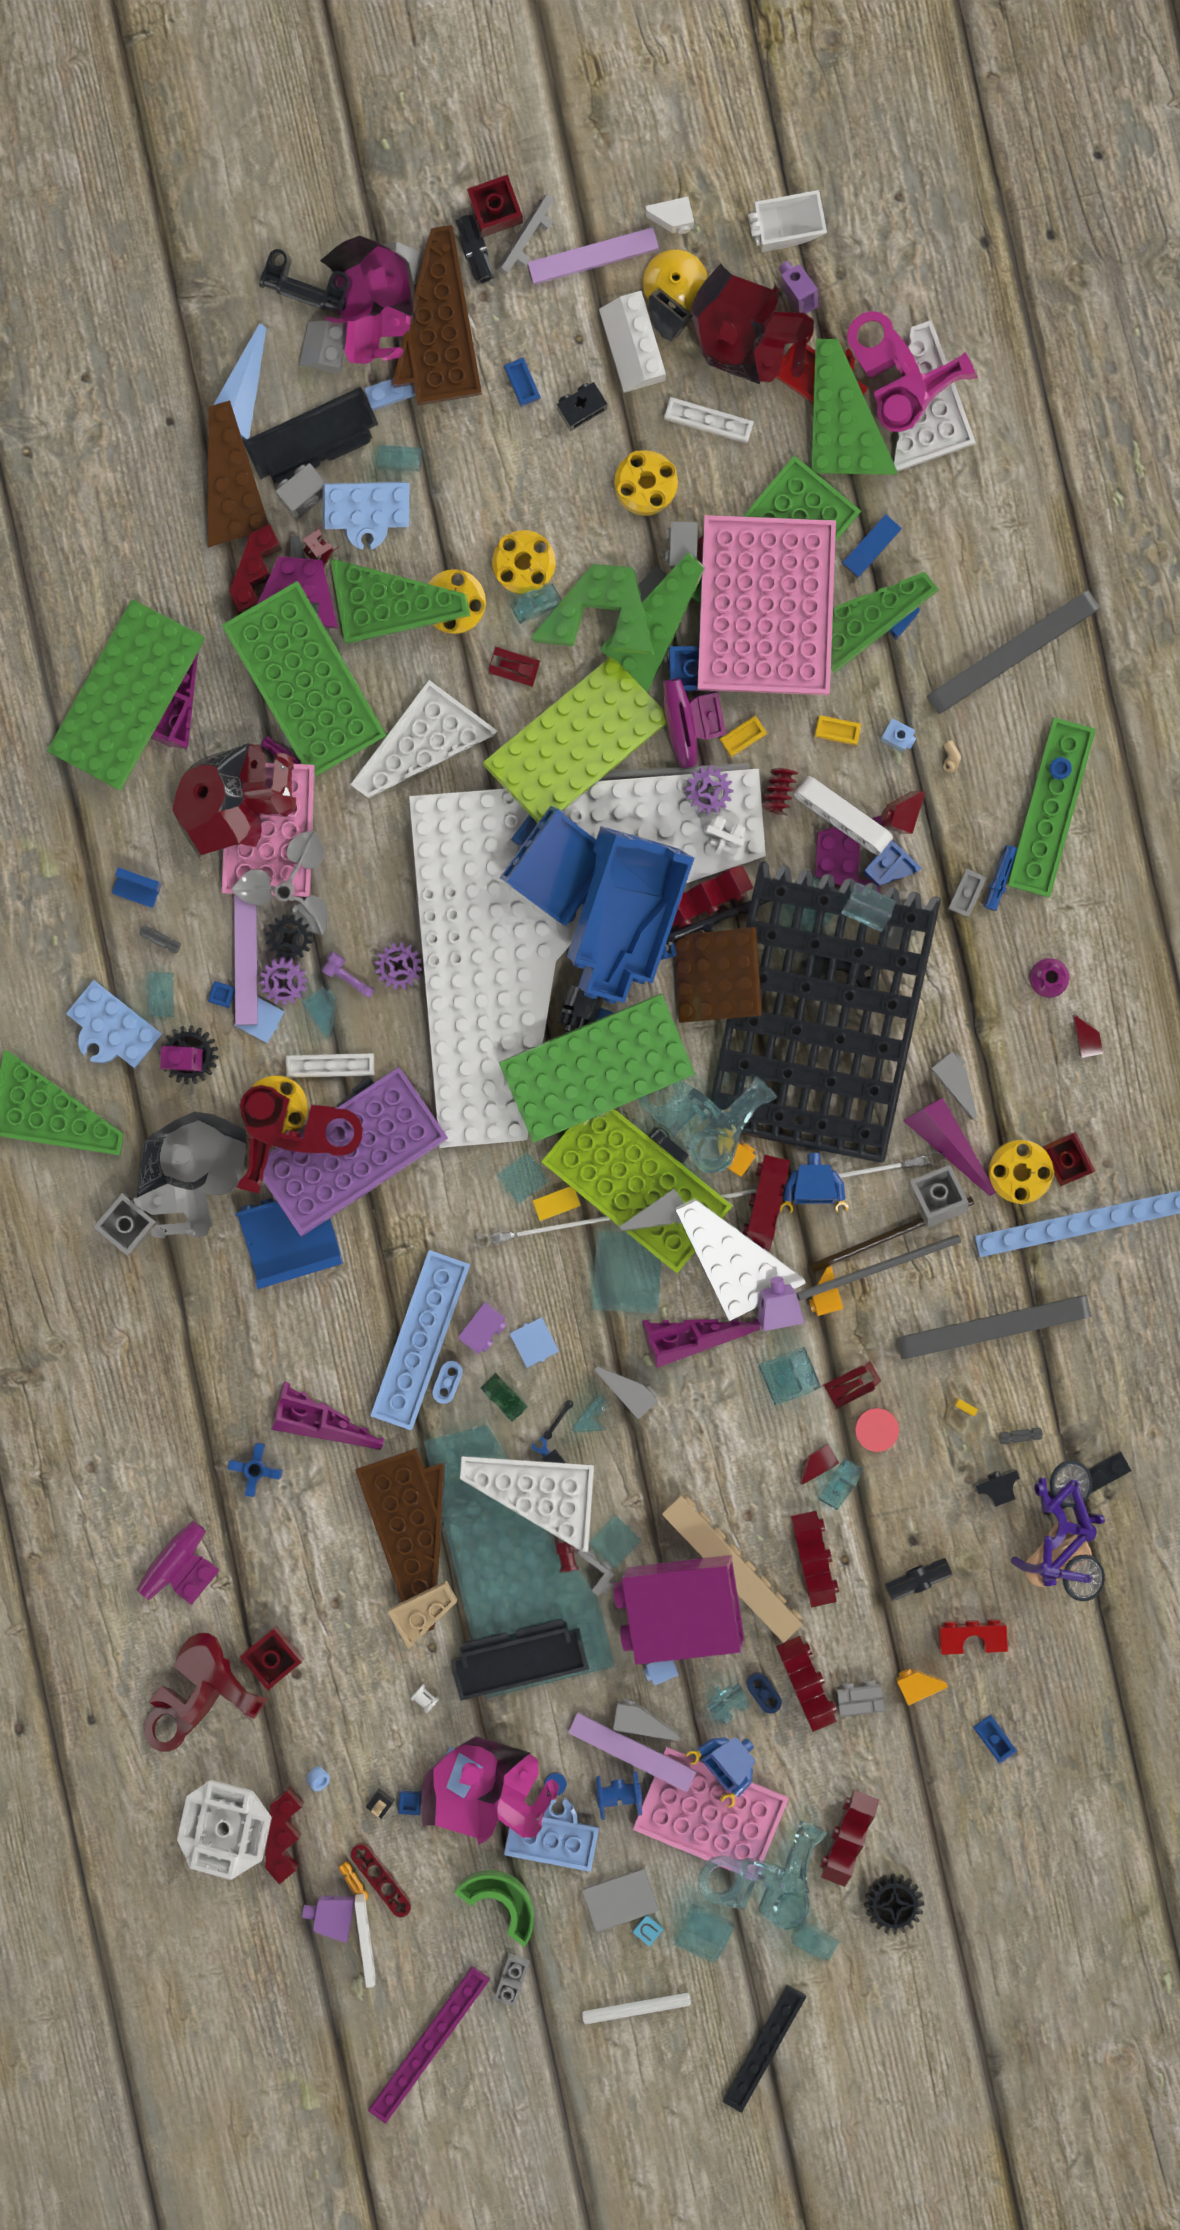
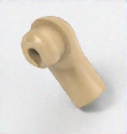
M953 740L943 745L948 754L943 764V769L947 773L955 772L961 761V755Z

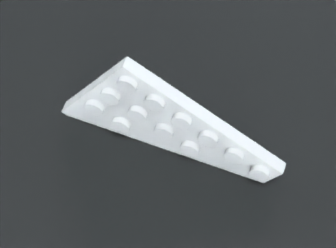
M932 320L911 327L908 348L914 356L921 373L928 374L946 365L947 361ZM954 383L933 398L912 429L898 432L894 459L897 472L975 445L974 436Z
M429 680L351 783V786L369 799L495 736L498 731Z
M694 1198L675 1208L729 1321L759 1307L760 1291L771 1287L770 1280L773 1277L784 1278V1285L791 1284L793 1289L806 1283L802 1276L790 1269L785 1263L779 1261L767 1250L761 1248L730 1223L717 1216L712 1210L706 1208L697 1199Z
M476 1457L461 1458L460 1479L580 1551L588 1553L594 1465Z

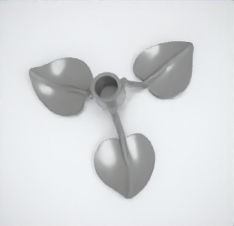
M306 831L297 835L288 845V859L292 862H297L288 880L280 882L275 887L270 885L271 879L266 872L252 869L239 879L232 887V891L243 901L258 906L265 905L271 901V890L280 901H287L289 899L291 901H298L300 903L296 904L292 909V914L296 916L295 920L303 917L302 924H310L307 931H313V933L322 935L328 923V911L323 900L315 895H310L305 900L293 895L295 886L292 880L300 866L302 865L307 869L315 868L322 862L324 857L323 845L318 834L315 831Z

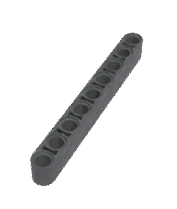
M1085 591L927 695V698L938 714L943 713L1097 612L1100 606L1090 591Z
M1087 1295L900 1336L896 1339L901 1359H908L1092 1317Z

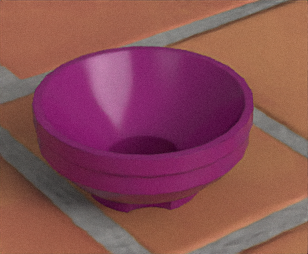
M1046 958L1040 960L1032 967L1029 979L1032 989L1038 995L1045 998H1053L1061 995L1067 989L1070 976L1067 967L1061 961ZM1048 971L1057 973L1058 979L1053 984L1048 983L1045 979V974Z

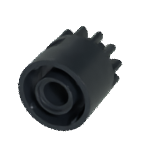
M569 985L557 1022L565 1024L564 1030L571 1032L597 1021L604 997L597 996V999L584 995L585 992L579 987Z

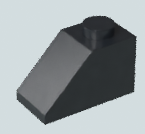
M659 288L650 294L649 303L654 328L664 339L672 342L681 335L691 320L692 315L662 289Z

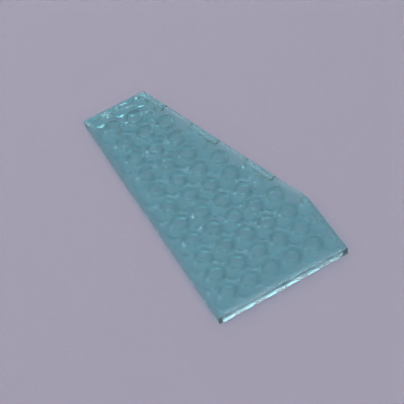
M485 1425L424 1440L429 1465L433 1466L445 1462L442 1519L472 1640L502 1632L512 1635L516 1634L519 1628L562 1619L564 1622L567 1621L569 1631L580 1628L589 1670L487 1694L486 1698L615 1667L599 1600L591 1592V1588L579 1570L559 1573L561 1566L559 1555L556 1554L553 1534L460 1479L462 1457L509 1460L490 1427Z

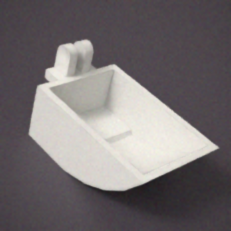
M819 190L754 202L753 211L748 214L751 235L755 237L756 246H760L761 253L796 246L827 233Z

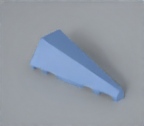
M260 323L214 403L215 405L231 401L241 436L246 440L250 438L261 370V359L264 351V340L267 328Z

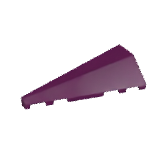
M198 653L150 739L169 747L188 748Z

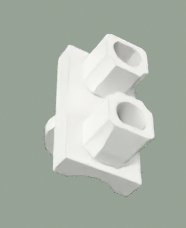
M715 816L710 825L705 827L704 832L720 839L718 841L711 838L709 843L716 847L715 854L719 855L722 850L730 852L732 846L725 844V841L735 846L743 847L745 827L733 824L729 834L722 831L726 819Z

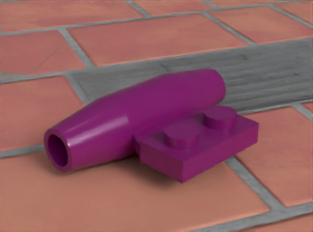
M680 678L666 680L663 682L664 711L671 745L680 768L693 767L697 765V738L707 740L726 735L719 693L714 691L698 695L689 702Z
M192 1520L170 1540L151 1563L136 1590L143 1597L151 1600L165 1586L171 1583L174 1592L192 1605L220 1571L219 1568L205 1557L194 1554L206 1530Z

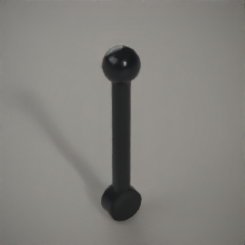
M571 1400L565 1402V1407L551 1428L545 1431V1439L549 1440L552 1438V1433L568 1409L573 1407Z

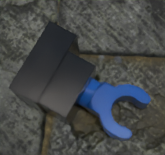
M543 1437L540 1438L543 1442L542 1448L538 1449L534 1444L531 1445L534 1451L539 1452L543 1456V1462L566 1463L556 1449L552 1452L549 1451L547 1442Z

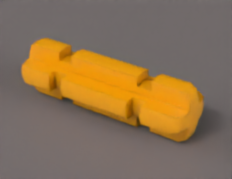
M348 1861L342 1863L338 1868L340 1873L345 1876L344 1879L350 1890L356 1895L364 1894L366 1901L369 1895L365 1889L363 1890V1885L355 1871H352L351 1864Z

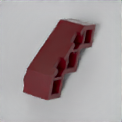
M271 525L250 534L229 591L240 614L258 603L252 587L269 579L270 574L263 558L282 550Z
M740 865L729 869L721 875L683 892L672 927L679 925L680 928H683L692 923L691 919L705 912L710 915L720 910L718 906L733 899L737 902L747 897L746 892L754 887L744 866Z
M764 1155L762 1163L758 1162L755 1175L759 1176L756 1192L750 1195L748 1206H752L749 1223H744L742 1234L752 1239L761 1248L770 1251L790 1160Z
M817 1511L791 1516L811 1608L837 1602L836 1593H839L837 1580H832L829 1562L833 1561L830 1549H825L822 1532L826 1531L823 1518H818Z
M801 1636L777 1645L776 1648L812 1732L836 1723L834 1713L837 1712L833 1700L828 1701L824 1693L822 1684L825 1681L821 1672H816L809 1657L813 1653L808 1642L803 1643Z
M291 1786L277 1796L270 1805V1815L272 1818L267 1839L265 1869L279 1885L291 1876L299 1866L287 1852V1849L299 1840L301 1833L289 1818L302 1808L304 1802Z
M854 1790L851 1797H846L842 1807L844 1812L839 1825L834 1827L831 1835L832 1843L827 1855H824L819 1867L822 1868L820 1878L846 1887L852 1877L856 1858L864 1847L867 1830L875 1818L879 1799Z

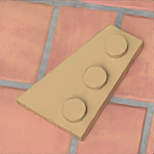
M445 1581L389 1608L388 1614L409 1649L418 1638L423 1636L457 1602V1598L448 1582Z

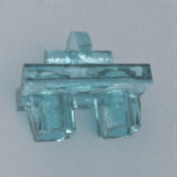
M738 1683L732 1688L727 1686L723 1690L719 1686L715 1687L717 1695L711 1699L713 1703L707 1708L716 1721L719 1719L723 1724H727L733 1718L730 1712L732 1708L736 1706L740 1711H744L750 1704L747 1700L748 1696Z

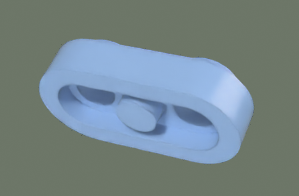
M448 1361L440 1370L433 1388V1397L439 1403L445 1404L454 1398L463 1374L462 1366L458 1362ZM451 1367L456 1370V1374L453 1376L448 1374V1369ZM446 1388L448 1395L442 1396L440 1389Z

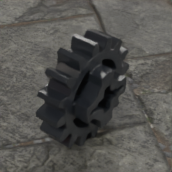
M284 914L282 921L278 917L275 918L276 925L269 924L268 926L272 931L265 934L270 937L266 944L272 945L269 951H276V958L283 955L285 961L289 957L296 961V955L303 958V950L309 952L310 948L307 944L313 943V940L309 939L313 931H307L310 924L303 925V917L295 920V914H292L290 919ZM285 923H292L298 927L296 929L289 928ZM278 929L280 936L279 940L276 942L275 934ZM286 932L287 934L297 932L292 938L293 943L288 941L282 944V941L287 937ZM301 934H303L304 936L302 946H300L301 944L299 943V938ZM289 947L294 952H286L283 951L281 948Z

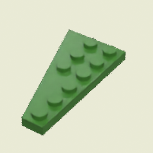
M690 552L684 556L642 602L654 655L613 651L611 644L614 634L600 648L608 658L612 657L647 693L651 689L653 680L657 676L663 658L667 654L683 614L686 612L688 603L705 570V567Z
M926 572L904 579L890 587L878 589L877 592L872 594H865L839 604L833 608L831 670L834 673L939 591Z

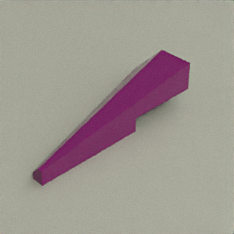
M943 1098L938 1099L903 1120L905 1124L926 1140L958 1170L963 1172L973 1183L978 1185L988 1196L997 1193Z
M687 1319L683 1323H670L669 1320H663L662 1323H649V1320L642 1321L649 1354L656 1368L760 1330L758 1319H753V1322H739L738 1319H732L731 1322H719L718 1319Z
M284 1381L274 1411L271 1430L381 1450L384 1445V1438L378 1439L367 1432L368 1429L365 1427H357L350 1423L348 1417L322 1402L320 1404L307 1397V1393L303 1391L301 1393L290 1387V1383Z

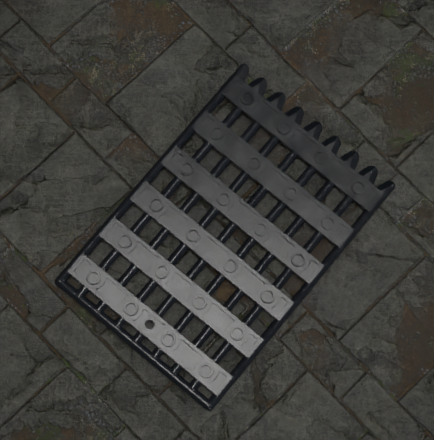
M761 861L758 865L746 928L755 927L757 944L764 945L759 966L760 997L762 1003L764 990L777 992L773 1013L761 1011L762 1016L726 1020L705 1126L711 1129L726 1131L727 1129L731 1133L883 1163L887 1155L941 899L938 896L932 897L926 908L922 909L920 894L911 892L904 904L900 905L899 891L891 887L880 901L878 900V889L874 883H868L861 895L857 896L856 883L853 879H846L839 891L836 892L832 875L825 874L817 887H814L813 876L809 870L801 871L796 882L792 883L791 870L786 865L779 867L772 879L770 878L768 863ZM760 899L773 901L769 923L756 920ZM782 903L795 906L791 927L778 925ZM804 908L817 910L812 932L800 929ZM825 912L838 915L834 936L821 934ZM847 917L860 919L856 941L843 938ZM869 921L882 924L877 945L864 942ZM890 925L903 928L899 949L886 947ZM912 930L925 932L921 954L908 951ZM773 947L786 949L782 970L769 968ZM795 951L808 954L803 975L791 973ZM816 956L829 958L825 979L812 977ZM838 960L851 962L847 984L834 981ZM859 965L872 967L868 988L855 986ZM881 969L894 971L890 992L877 990ZM903 973L916 976L911 997L898 994ZM786 994L799 997L794 1018L781 1015ZM807 999L820 1001L816 1022L803 1020ZM829 1003L842 1006L837 1027L825 1024ZM850 1008L863 1010L859 1031L846 1029ZM872 1012L885 1014L881 1035L868 1033ZM894 1016L906 1019L902 1040L889 1037ZM733 1029L746 1031L742 1052L729 1049ZM755 1033L768 1036L764 1056L751 1054ZM776 1038L790 1040L785 1061L772 1058ZM798 1042L811 1044L807 1065L794 1063ZM820 1046L833 1049L829 1069L815 1067ZM841 1051L854 1053L850 1074L837 1071ZM863 1055L876 1058L872 1078L859 1076ZM884 1059L897 1062L893 1083L880 1080ZM724 1072L738 1074L733 1095L721 1092ZM746 1076L759 1078L755 1099L742 1097ZM768 1080L780 1083L777 1103L763 1101ZM789 1085L802 1087L798 1108L785 1105ZM811 1089L823 1091L819 1112L806 1110ZM832 1094L845 1096L841 1117L828 1114ZM854 1098L867 1100L862 1121L850 1119ZM875 1102L888 1105L884 1125L871 1123ZM716 1114L729 1117L728 1123L716 1121ZM802 1116L804 1122L801 1124L796 1123V1117ZM737 1119L750 1121L749 1127L736 1125ZM758 1124L771 1125V1131L758 1129ZM780 1128L793 1130L792 1136L779 1134ZM801 1133L815 1134L814 1140L801 1138ZM823 1136L836 1139L835 1145L822 1142ZM844 1141L857 1143V1148L843 1147ZM866 1145L879 1147L878 1153L865 1151Z

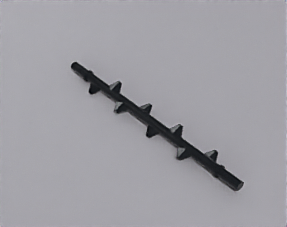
M760 899L759 906L771 901ZM751 900L730 909L723 905L719 906L720 910H718L717 914L669 933L666 945H672L674 940L699 930L712 932L714 924L741 913L748 914Z

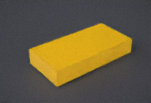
M755 715L721 737L719 741L730 758H732L768 733Z
M819 715L814 738L857 746L861 723Z
M571 1187L532 1201L540 1221L581 1206L576 1191Z

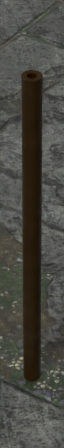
M968 1197V1207L974 1205L972 1197ZM921 1217L810 1264L813 1272L920 1228L925 1225V1222Z

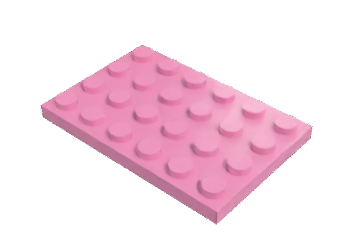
M265 763L264 787L266 788L273 786L275 763ZM293 764L292 797L296 798V810L287 817L260 815L262 832L257 847L237 844L223 849L222 893L234 894L232 887L247 871L252 869L266 872L271 879L270 885L275 887L280 882L288 880L297 865V862H292L287 857L289 843L297 835L306 831H313L315 765ZM302 865L292 880L295 886L294 896H310L311 869H307Z
M666 1746L664 1755L696 1770L697 1773L688 1792L654 1776L642 1804V1815L637 1816L633 1830L747 1878L756 1880L789 1797L751 1782V1785L739 1797L736 1796L734 1798V1806L727 1808L726 1806L731 1801L730 1797L725 1798L723 1802H720V1797L725 1793L730 1794L732 1791L727 1792L701 1760H698L694 1765H690L692 1762H695L696 1758L691 1756L685 1758L686 1754Z

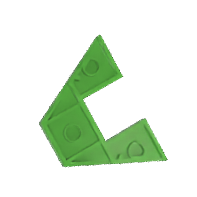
M592 564L532 635V641L535 643L573 647L584 607L619 610L620 615L611 644L612 650L654 655L649 636L650 632L646 623L647 619L641 602V593L637 584V576L633 567Z

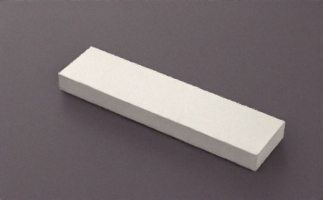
M670 397L664 420L746 444L748 443L754 421L672 397Z
M374 1053L286 1056V1077L374 1076Z
M359 1894L355 1898V1909L366 1988L374 1987L376 1974L365 1895Z

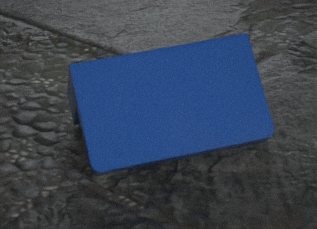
M118 867L115 874L117 880L112 893L153 908L162 884Z

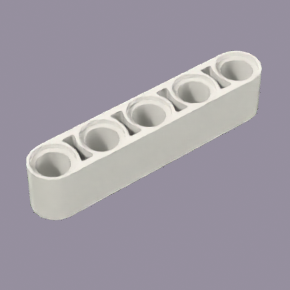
M807 776L794 792L797 800L875 855H880L893 839L892 834L887 829L811 776Z

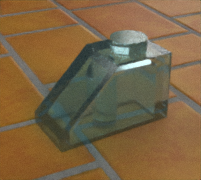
M551 584L523 594L510 604V607L519 623L522 624L556 608L562 599L555 586Z
M322 987L303 1000L302 1003L325 1037L329 1039L332 1037L337 1011L335 1001L338 999L331 989L326 990Z
M843 1458L823 1489L819 1500L838 1510L855 1488L863 1468Z
M804 1919L800 1920L790 1937L792 1944L810 1955L829 1961L840 1941Z

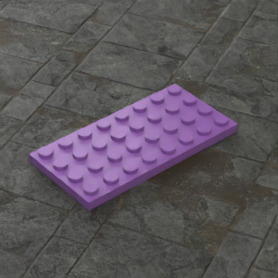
M400 1067L336 1108L349 1110L361 1120L363 1138L359 1147L352 1153L345 1156H333L329 1153H299L281 1148H276L270 1152L263 1181L301 1237L448 1139ZM345 1119L332 1120L326 1128L327 1140L334 1146H345L351 1142L354 1136L352 1124ZM303 1130V1131H301V1132L299 1133V1134H300L299 1137L302 1138V1139H303V1135H304V1131H305V1130Z

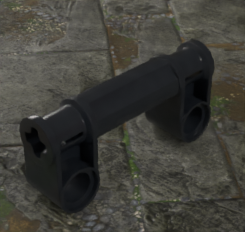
M275 249L270 252L260 278V288L267 287L275 290L277 294L309 304L321 310L328 309L334 311L338 316L343 315L352 287V279L349 275L342 271L332 273L327 288L324 290L288 277L292 262L290 255L281 249ZM282 254L284 256V263L277 266L275 259L278 255ZM344 276L345 285L338 288L336 280Z

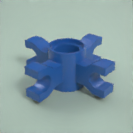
M255 1443L253 1458L250 1462L245 1463L232 1459L229 1461L228 1470L244 1472L248 1478L245 1496H255L258 1479L262 1476L277 1480L281 1479L283 1470L266 1467L262 1461L266 1445L264 1443ZM251 1464L260 1466L261 1473L259 1475L251 1474Z

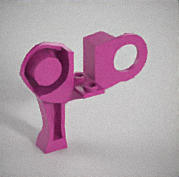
M869 311L862 313L853 320L848 328L847 338L849 346L855 352V357L869 378L895 365L902 375L898 380L874 391L875 399L877 400L878 418L882 426L889 431L902 432L912 429L933 398L945 388L958 380L978 378L966 352L948 364L928 374H922L910 349L894 330L892 322L886 315L880 312ZM873 321L883 326L884 338L875 347H864L858 342V331L862 325Z

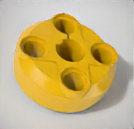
M654 451L631 452L618 466L614 478V489L619 502L628 511L642 516L654 515L667 508L673 501L678 486L674 464L663 455ZM638 460L642 466L634 467L631 461ZM667 470L670 472L671 476L667 478L661 476L660 471ZM628 488L632 494L625 496L621 493V490ZM653 498L659 499L661 505L654 506L650 503V500Z
M519 530L500 539L493 553L492 567L497 580L505 589L518 595H530L539 592L549 584L555 573L556 557L550 543L542 535L530 530ZM509 541L515 542V548L512 551L504 549L505 544ZM539 543L546 545V550L542 553L535 552V547ZM506 572L513 573V579L509 582L502 581V577ZM537 574L544 576V580L540 584L533 583V577Z
M452 569L435 575L428 584L466 594L470 611L469 617L456 619V626L451 630L446 629L445 622L434 624V627L445 633L461 634L473 629L481 621L486 610V595L482 585L474 576L459 569ZM457 574H461L464 577V582L460 586L453 584V578ZM474 600H479L482 604L481 609L477 612H473L470 609V604Z
M280 1075L268 1076L257 1081L252 1087L258 1085L273 1087L291 1100L283 1133L285 1134L286 1130L297 1132L304 1124L308 1113L307 1097L301 1086L294 1080ZM284 1082L292 1084L293 1091L291 1094H284L282 1092L281 1085ZM292 1112L300 1114L301 1122L299 1124L290 1122L289 1116Z
M1013 1140L1003 1144L995 1151L989 1163L988 1175L992 1187L999 1196L1013 1203L1025 1204L1039 1199L1046 1193L1051 1185L1054 1170L1048 1153L1041 1146L1028 1140ZM1020 1144H1025L1027 1152L1022 1156L1018 1155L1017 1147ZM1002 1165L1004 1173L1001 1176H995L993 1172L995 1166ZM1041 1167L1048 1169V1174L1045 1178L1038 1177L1037 1172ZM1018 1188L1025 1190V1195L1021 1199H1016L1014 1196Z

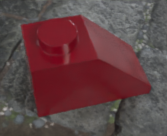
M911 791L887 804L881 815V826L901 834H913L925 792Z

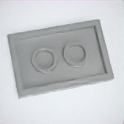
M645 1867L582 1889L596 1932L659 1911Z

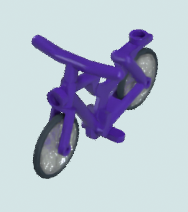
M1070 1460L1062 1462L1053 1470L1050 1477L1051 1497L1048 1495L1046 1478H1038V1483L1034 1485L1035 1494L1041 1498L1042 1511L1053 1513L1058 1521L1056 1535L1053 1538L1049 1535L1044 1537L1043 1562L1030 1564L1014 1556L1011 1558V1563L1022 1571L1043 1576V1586L1057 1585L1056 1579L1062 1578L1064 1589L1071 1598L1077 1601H1089L1097 1597L1104 1587L1105 1572L1101 1563L1093 1556L1085 1554L1072 1558L1066 1564L1064 1570L1060 1569V1567L1085 1541H1092L1096 1537V1528L1091 1523L1104 1524L1105 1518L1101 1514L1087 1513L1084 1502L1092 1490V1477L1089 1470L1082 1463ZM1060 1504L1065 1507H1073L1078 1524L1067 1521L1066 1514L1059 1506ZM1066 1533L1078 1535L1052 1563V1549L1059 1547Z

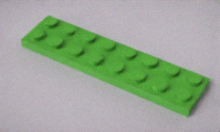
M1055 717L1052 719L1007 887L1050 898L1094 739L1095 728ZM1058 757L1068 759L1072 766L1070 775L1063 780H1056L1049 773L1050 763Z

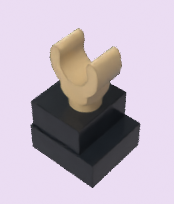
M379 1788L366 1805V1808L376 1817L382 1819L395 1799Z

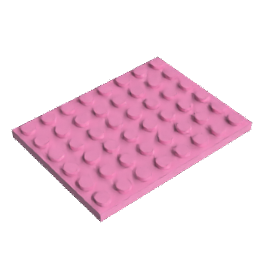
M704 516L702 565L705 567V570L702 574L698 690L805 695L830 694L836 521Z

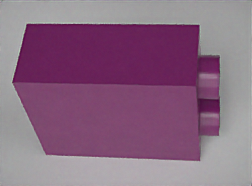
M732 1555L627 1567L622 1581L614 1582L613 1590L617 1609L627 1608L629 1624L621 1625L620 1627L622 1648L624 1652L633 1651L635 1665L741 1653L745 1638Z

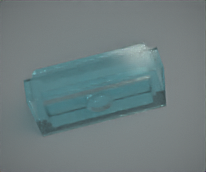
M378 445L377 469L421 472L422 448Z
M856 883L843 908L842 914L882 932L891 916L896 901Z
M149 971V1016L174 1017V973H155Z

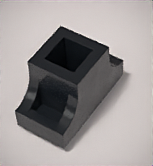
M1015 1469L1001 1474L1000 1471H995L987 1475L988 1479L973 1484L976 1493L987 1494L992 1505L997 1507L1016 1499L1013 1493V1485L1020 1477Z

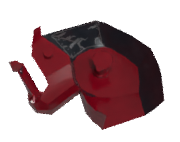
M722 263L704 281L691 306L694 330L707 364L757 384L761 382L770 383L780 374L786 344L793 343L795 345L791 368L793 377H800L807 363L804 359L806 345L814 333V320L806 313L775 312L779 299L775 281L773 289L732 275Z
M247 743L201 758L184 773L176 791L172 811L182 832L199 859L201 855L237 844L257 847L262 832L260 815L287 817L296 810V798L292 797V770L294 769L292 756H288L285 753H277L274 765L273 786L270 788L264 787L265 755L261 750L260 744Z

